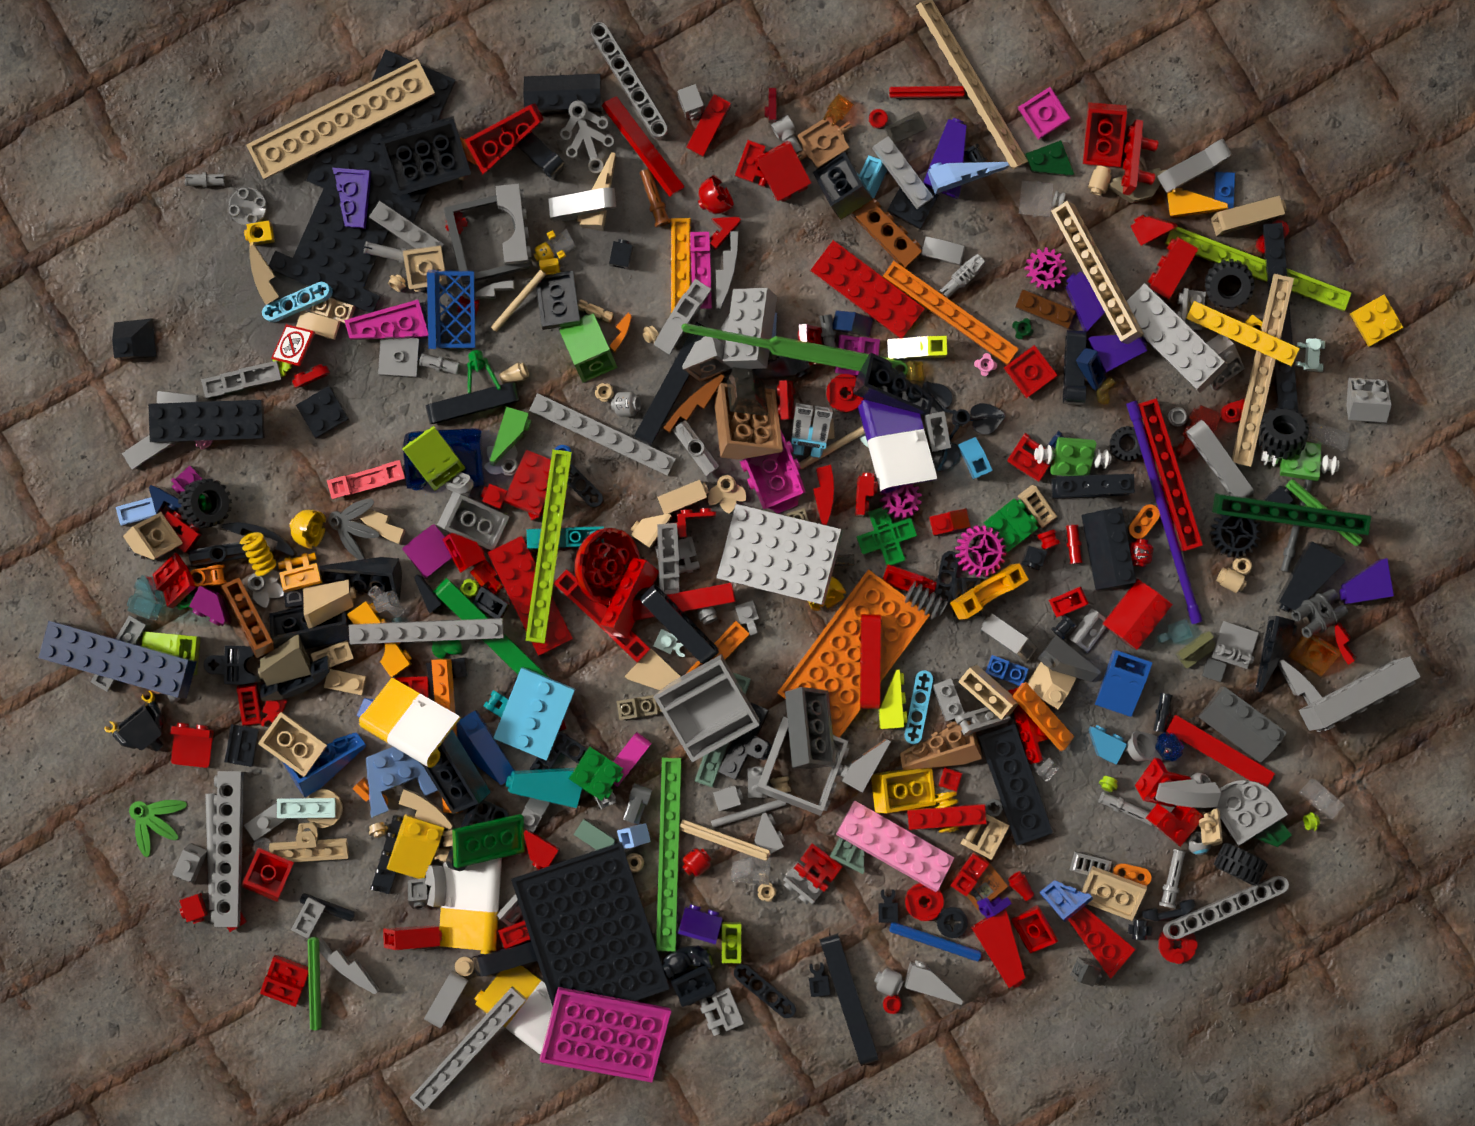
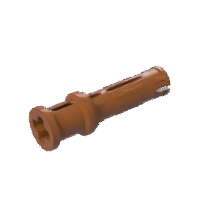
M649 169L640 171L639 174L651 204L649 210L653 213L656 222L654 224L655 227H662L671 223V219L668 218L665 210L666 204L661 201L651 171Z

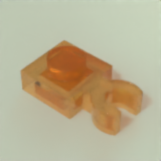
M838 94L828 106V111L824 115L823 120L830 117L833 119L831 126H835L839 118L841 120L845 118L854 104Z

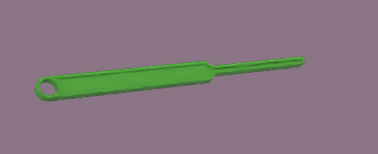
M686 323L681 326L682 330L686 333L768 348L774 355L856 371L861 370L869 355L779 336L768 340ZM882 357L890 361L893 368L900 364L904 365L903 373L907 374L908 367L903 361Z

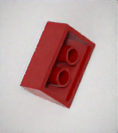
M1137 579L1136 583L1131 586L1102 624L1128 646L1138 650L1173 604L1157 591Z

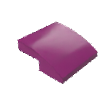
M839 335L838 348L865 354H879L880 339ZM836 367L835 370L837 374H851L853 376H858L860 372Z
M432 524L402 548L425 579L452 559L442 540L445 537L435 524Z

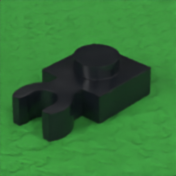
M881 889L880 894L882 899H884V903H878V922H898V903H892L895 897V890L891 889V896L886 897L884 889Z
M820 962L819 970H814L813 964L810 963V971L814 974V977H808L811 997L830 995L828 975L822 976L824 971L823 962Z

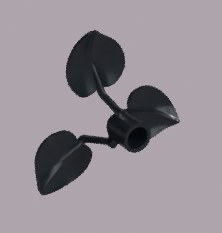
M925 381L922 389L933 397L930 414L941 412L942 410L953 414L952 423L955 425V428L949 436L950 441L959 427H963L969 421H973L972 427L977 433L988 435L997 429L1006 416L997 407L986 403L974 405L970 410V414L964 409L958 411L946 409L952 403V393L946 386ZM950 443L951 448L933 452L929 445L936 471L947 470L956 463L960 454L957 444Z

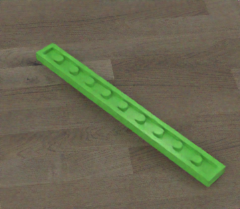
M662 757L657 951H676L681 758Z

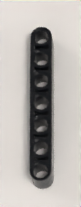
M696 322V323L694 324V325H697V326L706 327V326H704V325H702V324H700V323H698V322ZM689 333L640 423L634 438L649 446L652 445L690 376L689 373L683 370L682 366L695 342L702 340L705 336Z
M838 933L821 938L819 940L860 1066L878 1061L877 1052Z

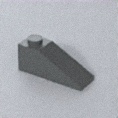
M1057 635L1046 645L1037 658L1052 671L1089 682L1094 680L1101 672Z
M1079 957L1070 974L1076 981L1090 986H1094L1095 983L1098 984L1102 977L1100 967Z

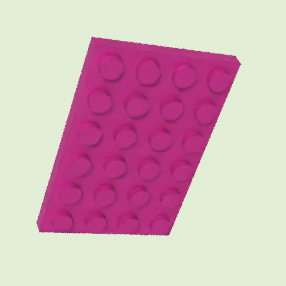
M558 987L539 1060L542 1063L652 1082L671 1009Z

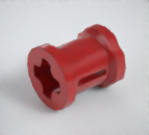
M460 296L459 302L464 307L471 302L469 299H465L464 296ZM478 299L475 301V317L479 310L480 300ZM458 305L457 312L460 313L463 309Z

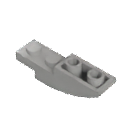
M697 279L693 281L672 311L654 342V346L668 355L672 353L685 333L681 328L682 324H691L690 322L710 294L711 288Z

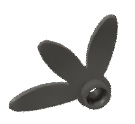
M373 499L355 502L343 512L334 511L329 516L330 526L338 530L343 545L358 560L364 559V555L350 533L363 538L379 537V532L362 523L351 521V519L362 515L374 504Z

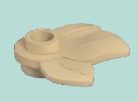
M729 475L720 477L717 486L711 488L708 494L709 505L720 503L722 509L728 514L734 510L737 501H746L744 488L737 485L735 479ZM725 481L730 482V487L727 489L723 487Z

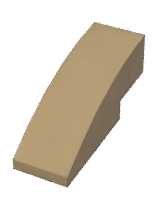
M251 242L250 263L252 274L259 294L267 305L279 297L278 292L269 281L275 275L255 244Z
M370 509L358 516L367 526L377 530L379 535L401 545L406 530L389 525L390 516Z
M406 788L403 789L399 804L417 810L415 818L453 829L454 824L438 806L416 792Z

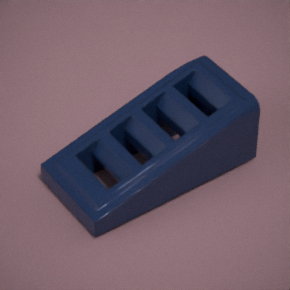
M1086 348L1076 359V362L1092 389L1097 391L1105 381L1106 376L1098 352Z

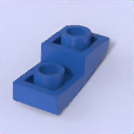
M993 655L986 669L987 674L1018 686L1025 683L1029 672L1028 668Z

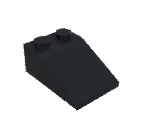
M845 151L813 171L827 201L840 220L873 200Z

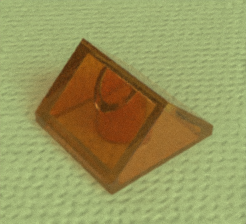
M1302 634L1289 657L1322 677L1341 655V652L1316 635L1306 638Z

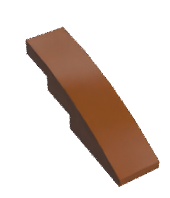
M721 374L690 396L673 414L663 429L671 433L679 419L682 418L688 421L697 406L704 410L720 383L725 379V376Z

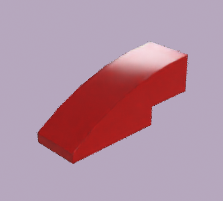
M831 465L816 468L820 487L814 488L813 493L822 525H827L833 504L834 481Z

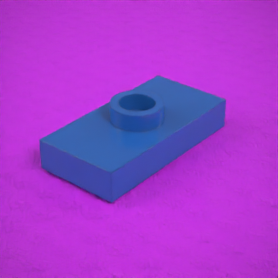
M1215 172L1214 199L1227 203L1228 209L1234 208L1235 173Z

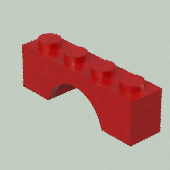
M632 558L600 625L613 636L627 638L635 622L632 616L633 599L641 589L650 588L653 585L659 570L647 560Z
M986 804L907 810L909 830L987 824Z

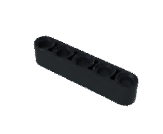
M516 382L500 385V390L494 386L427 404L425 408L429 423L436 424L519 402L520 396Z
M653 584L640 597L641 602L700 663H707L719 653L717 646L657 585Z

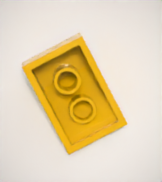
M932 767L881 772L871 776L876 813H892L936 805V802H934L935 790Z
M404 814L387 869L418 879L425 878L428 867L439 846L444 827Z

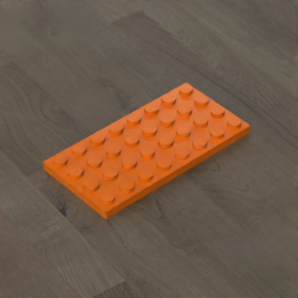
M868 569L777 693L786 699V691L800 687L828 690L832 733L840 738L861 710V614H881L880 682L930 614L925 616L923 609L918 611V605L911 607V600L905 603L906 597Z

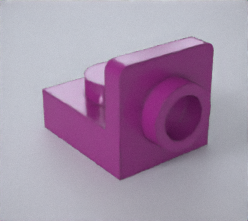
M188 466L180 475L171 479L174 483L172 487L180 494L182 491H185L184 487L186 485H190L191 482L202 480L203 478L192 466Z

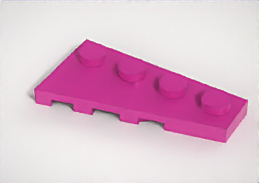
M419 300L344 320L350 340L428 337V330Z

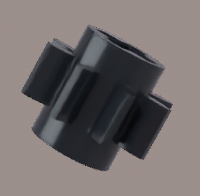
M1134 919L1133 924H1128V933L1132 934V939L1146 941L1147 936H1152V927L1148 926V921Z

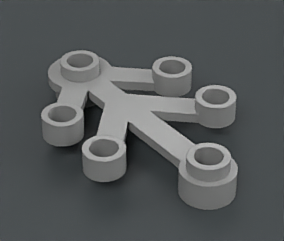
M574 101L569 106L571 117L566 126L561 129L560 136L564 140L570 139L572 129L577 121L580 129L572 144L567 147L566 154L570 158L576 157L578 148L584 139L590 157L588 168L593 173H599L602 171L604 163L597 156L591 137L603 142L606 147L614 144V137L611 134L605 135L589 127L586 119L596 123L601 129H605L608 126V119L605 116L599 117L589 112L587 105L583 101ZM580 107L582 112L577 113L575 108ZM603 119L606 121V124L600 125L599 121ZM567 130L570 135L564 136L562 132ZM611 138L612 142L606 143L605 139ZM573 148L576 152L570 154L568 150ZM598 161L600 165L595 167L592 163Z

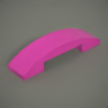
M690 232L692 283L697 279L711 288L709 232ZM711 292L700 309H712Z

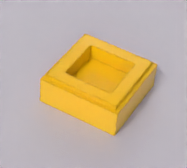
M558 258L539 261L540 269L546 275L560 273Z

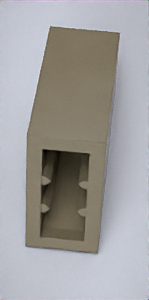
M299 635L292 637L260 659L258 674L260 679H264L267 686L311 675L310 659Z

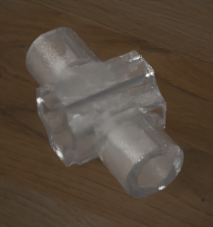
M378 586L370 589L368 595L374 600L375 609L379 613L388 611L396 618L403 613L404 608L398 604L399 600L394 591L385 593Z

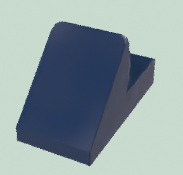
M150 485L149 491L156 514L163 511L167 502L169 503L167 507L178 512L181 504H178V498L154 485Z

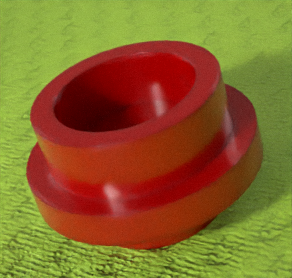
M897 995L892 997L886 996L883 1000V1008L889 1014H896L902 1008V1001Z

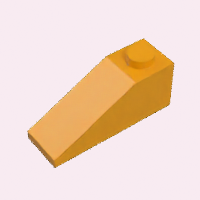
M1176 188L1167 193L1170 218L1228 210L1227 203L1187 190L1183 191L1182 188Z

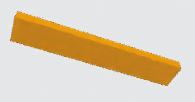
M671 218L672 313L683 294L690 287V218Z

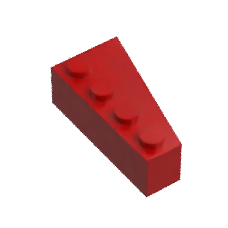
M533 103L464 141L482 174H485L544 119L536 103Z

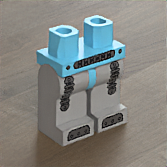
M796 403L791 437L793 454L803 455L804 446L812 447L810 455L821 458L823 449H826L833 410L832 408L815 406L813 423L811 425L813 405Z

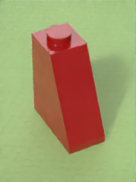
M438 926L383 928L384 948L404 950L440 946L442 932Z

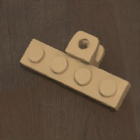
M300 823L295 842L270 843L269 845L270 853L292 862L348 859L349 857L347 838L318 840V830L315 823ZM309 828L311 831H304V829Z

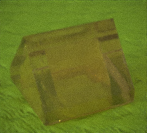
M906 362L908 367L907 379L910 382L924 381L923 362Z

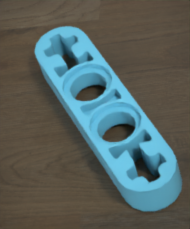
M318 282L267 304L262 310V316L269 322L280 321L328 300L332 296V288L325 282ZM322 287L326 289L324 295L320 294ZM304 294L310 295V300L307 303H302ZM292 301V303H293L292 309L289 310V311H286V310H285V304H286V302ZM271 309L276 311L273 313V317L269 316Z
M926 670L918 672L914 681L904 733L905 740L910 744L919 743L923 735L933 683L932 674ZM923 673L927 674L926 677L929 678V682H925L924 687H928V691L916 689L917 685L921 687L922 681L919 680V676H923ZM922 692L925 694L926 700L924 703L916 702L915 695ZM919 711L922 714L920 722L912 720L911 715L913 712ZM910 723L921 725L920 729L916 728V734L919 737L915 738L914 741H911V737L908 736V733L913 731V727H909Z

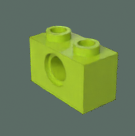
M722 922V963H741V922Z

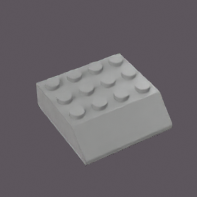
M722 654L672 681L653 696L692 762L756 728L760 724L757 714Z

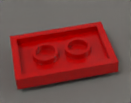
M526 450L504 498V502L540 516L546 499L551 459Z

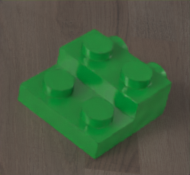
M1015 498L983 522L987 528H993V533L999 532L997 538H1003L1000 544L1006 545L1004 549L1006 552H1009L1038 529L1036 526L1038 521L1032 514L1027 515L1024 511L1026 506L1020 499L1017 501Z
M589 746L568 779L602 801L603 798L608 799L613 791L611 786L614 782L618 783L624 773L621 772L622 767Z

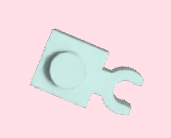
M661 629L653 646L671 654L672 650H675L679 656H685L679 650L684 645L677 643L678 639L673 634Z

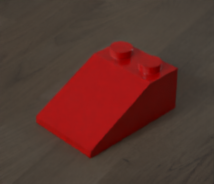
M1088 102L1083 164L1121 167L1127 118L1126 105Z

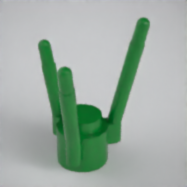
M480 350L471 351L468 354L469 362L467 363V392L471 393L472 369L479 372L484 366L497 389L500 390L501 386L488 363V359L484 358Z

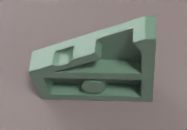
M839 837L830 858L863 874L864 850Z

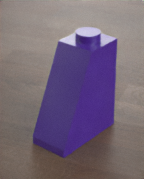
M1080 271L1077 275L1073 273L1066 280L1069 284L1065 289L1083 331L1087 332L1105 311L1087 277Z
M1118 335L1092 336L1086 340L1091 350L1098 352L1104 373L1147 351V343L1143 337H1139L1129 344L1121 342Z
M1387 558L1376 561L1341 585L1342 589L1339 590L1340 599L1344 600V604L1394 596Z

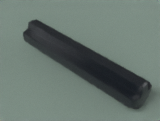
M306 893L301 895V904H305L307 898L310 897L325 905L323 912L350 922L355 917V912Z

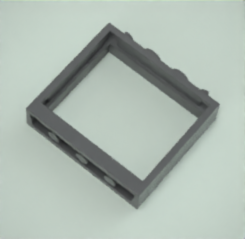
M496 195L444 207L459 271L468 270L453 213L497 203ZM511 216L512 223H513V227H514V231H515V228H516V227H515V222H514V220H513V218H512V216ZM528 258V263L506 265L474 273V282L527 270L530 268L529 263H532V258ZM461 276L462 285L470 283V276Z

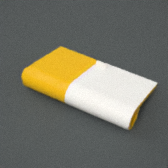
M391 678L368 709L360 716L359 725L364 730L413 759L432 768L440 758L438 747L461 717L396 679Z
M502 858L469 865L463 871L452 870L444 862L446 899L445 905L441 906L439 930L442 932L441 947L481 950V954L492 953V951L496 950Z
M522 965L501 971L485 992L481 990L474 998L477 1001L475 1005L485 1013H488L513 986L526 998V1001L503 1026L541 1055L553 1009L546 985Z

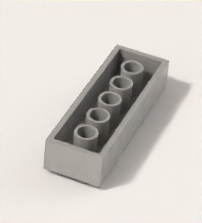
M1145 283L1127 300L1132 313L1144 333L1142 337L1199 393L1208 387L1228 367L1225 361Z
M1410 656L1395 659L1305 706L1299 712L1309 731H1326L1335 727L1334 723L1350 719L1351 714L1361 713L1368 709L1367 706L1382 702L1383 697L1393 696L1400 692L1399 689L1414 685V680L1420 678V675Z

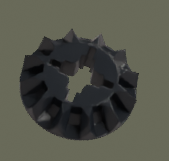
M949 907L943 909L938 915L937 927L945 937L957 938L967 929V917L959 908ZM951 914L954 920L960 921V923L954 924L953 931L949 924L944 923L950 921Z

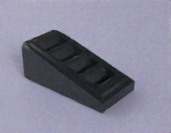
M417 574L414 576L428 612L432 614L443 603L424 578Z

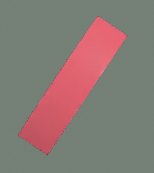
M397 460L376 468L327 480L331 498L336 499L378 488L406 478L401 460Z

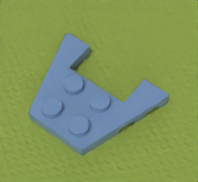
M395 747L388 748L366 758L371 818L389 811L382 792L417 779L424 796L438 791L419 761Z

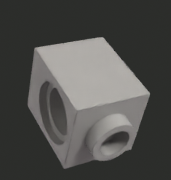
M735 785L713 792L719 811L741 805L740 800L743 799L740 788L736 789Z

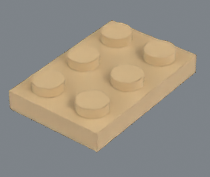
M1092 866L1081 892L1091 894L1093 900L1088 905L1133 921L1147 886Z

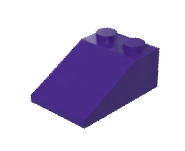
M690 904L689 907L685 906L678 934L716 944L722 916H719V912L710 909L708 912L701 911V907Z

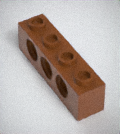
M873 198V200L854 211L851 216L899 265L906 269L921 254V245L915 239L911 240L907 236L908 232L901 225L898 227L893 222L895 219L888 212L884 213L880 209L881 205ZM877 214L880 220L877 223H873L870 221L869 216ZM886 227L891 228L893 235L885 236L882 230ZM898 241L905 242L906 249L899 250L896 247V243Z
M240 578L222 585L223 594L256 658L273 651V641Z

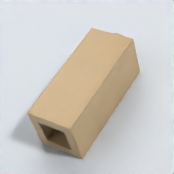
M698 480L657 498L663 513L671 514L707 499L706 494L709 491L706 483L701 484V481Z

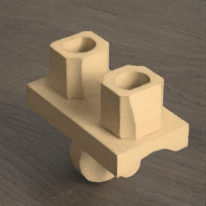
M1216 808L1210 812H1201L1204 818L1199 820V826L1201 827L1203 845L1211 844L1215 846L1222 844L1220 811Z

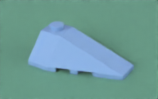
M939 162L930 166L931 169L928 170V176L934 193L938 194L1005 170L1009 167L1008 162L946 163L942 165Z

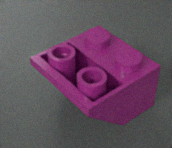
M199 586L189 607L193 608L192 612L201 617H210L209 621L218 626L230 625L232 621L224 596L208 587Z

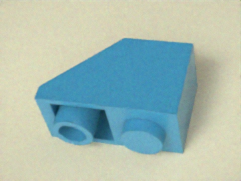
M976 437L958 444L973 480L993 471Z
M1098 725L1095 728L1090 726L1088 730L1097 756L1117 765L1127 745L1123 742L1124 738L1116 734L1110 736L1106 734V729Z

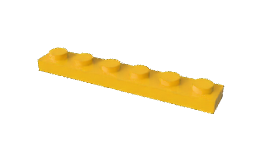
M1196 301L1193 302L1186 319L1290 366L1293 365L1300 351L1298 347Z

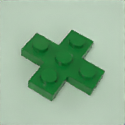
M881 507L868 512L874 531L856 536L862 555L881 549L887 566V564L893 565L905 561L899 542L915 537L917 534L911 518L892 524L890 515L887 514L888 509Z

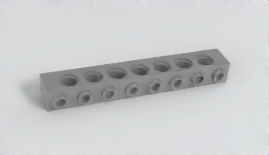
M218 771V775L214 777V786L217 787V795H214V806H217V814H214L213 824L216 826V833L213 834V845H216V853H213L212 862L216 866L215 872L212 873V884H215V892H212V903H215V910L211 913V922L214 923V927H240L244 772ZM228 785L233 788V793L230 796L224 794V788ZM226 805H230L233 809L229 816L225 815L223 811ZM226 824L232 827V832L229 835L223 832V827ZM226 843L232 847L228 855L223 852V846ZM225 863L231 865V871L228 874H225L222 870V866ZM225 882L231 886L229 893L222 891V885ZM224 902L230 904V910L227 913L221 909V905Z

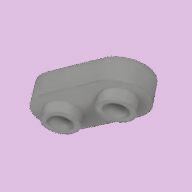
M460 472L444 485L450 491L465 494L472 490L474 481L469 475Z

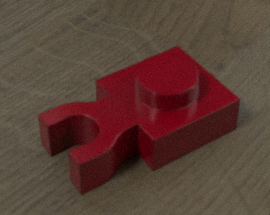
M769 88V104L765 106V118H768V123L776 122V88Z

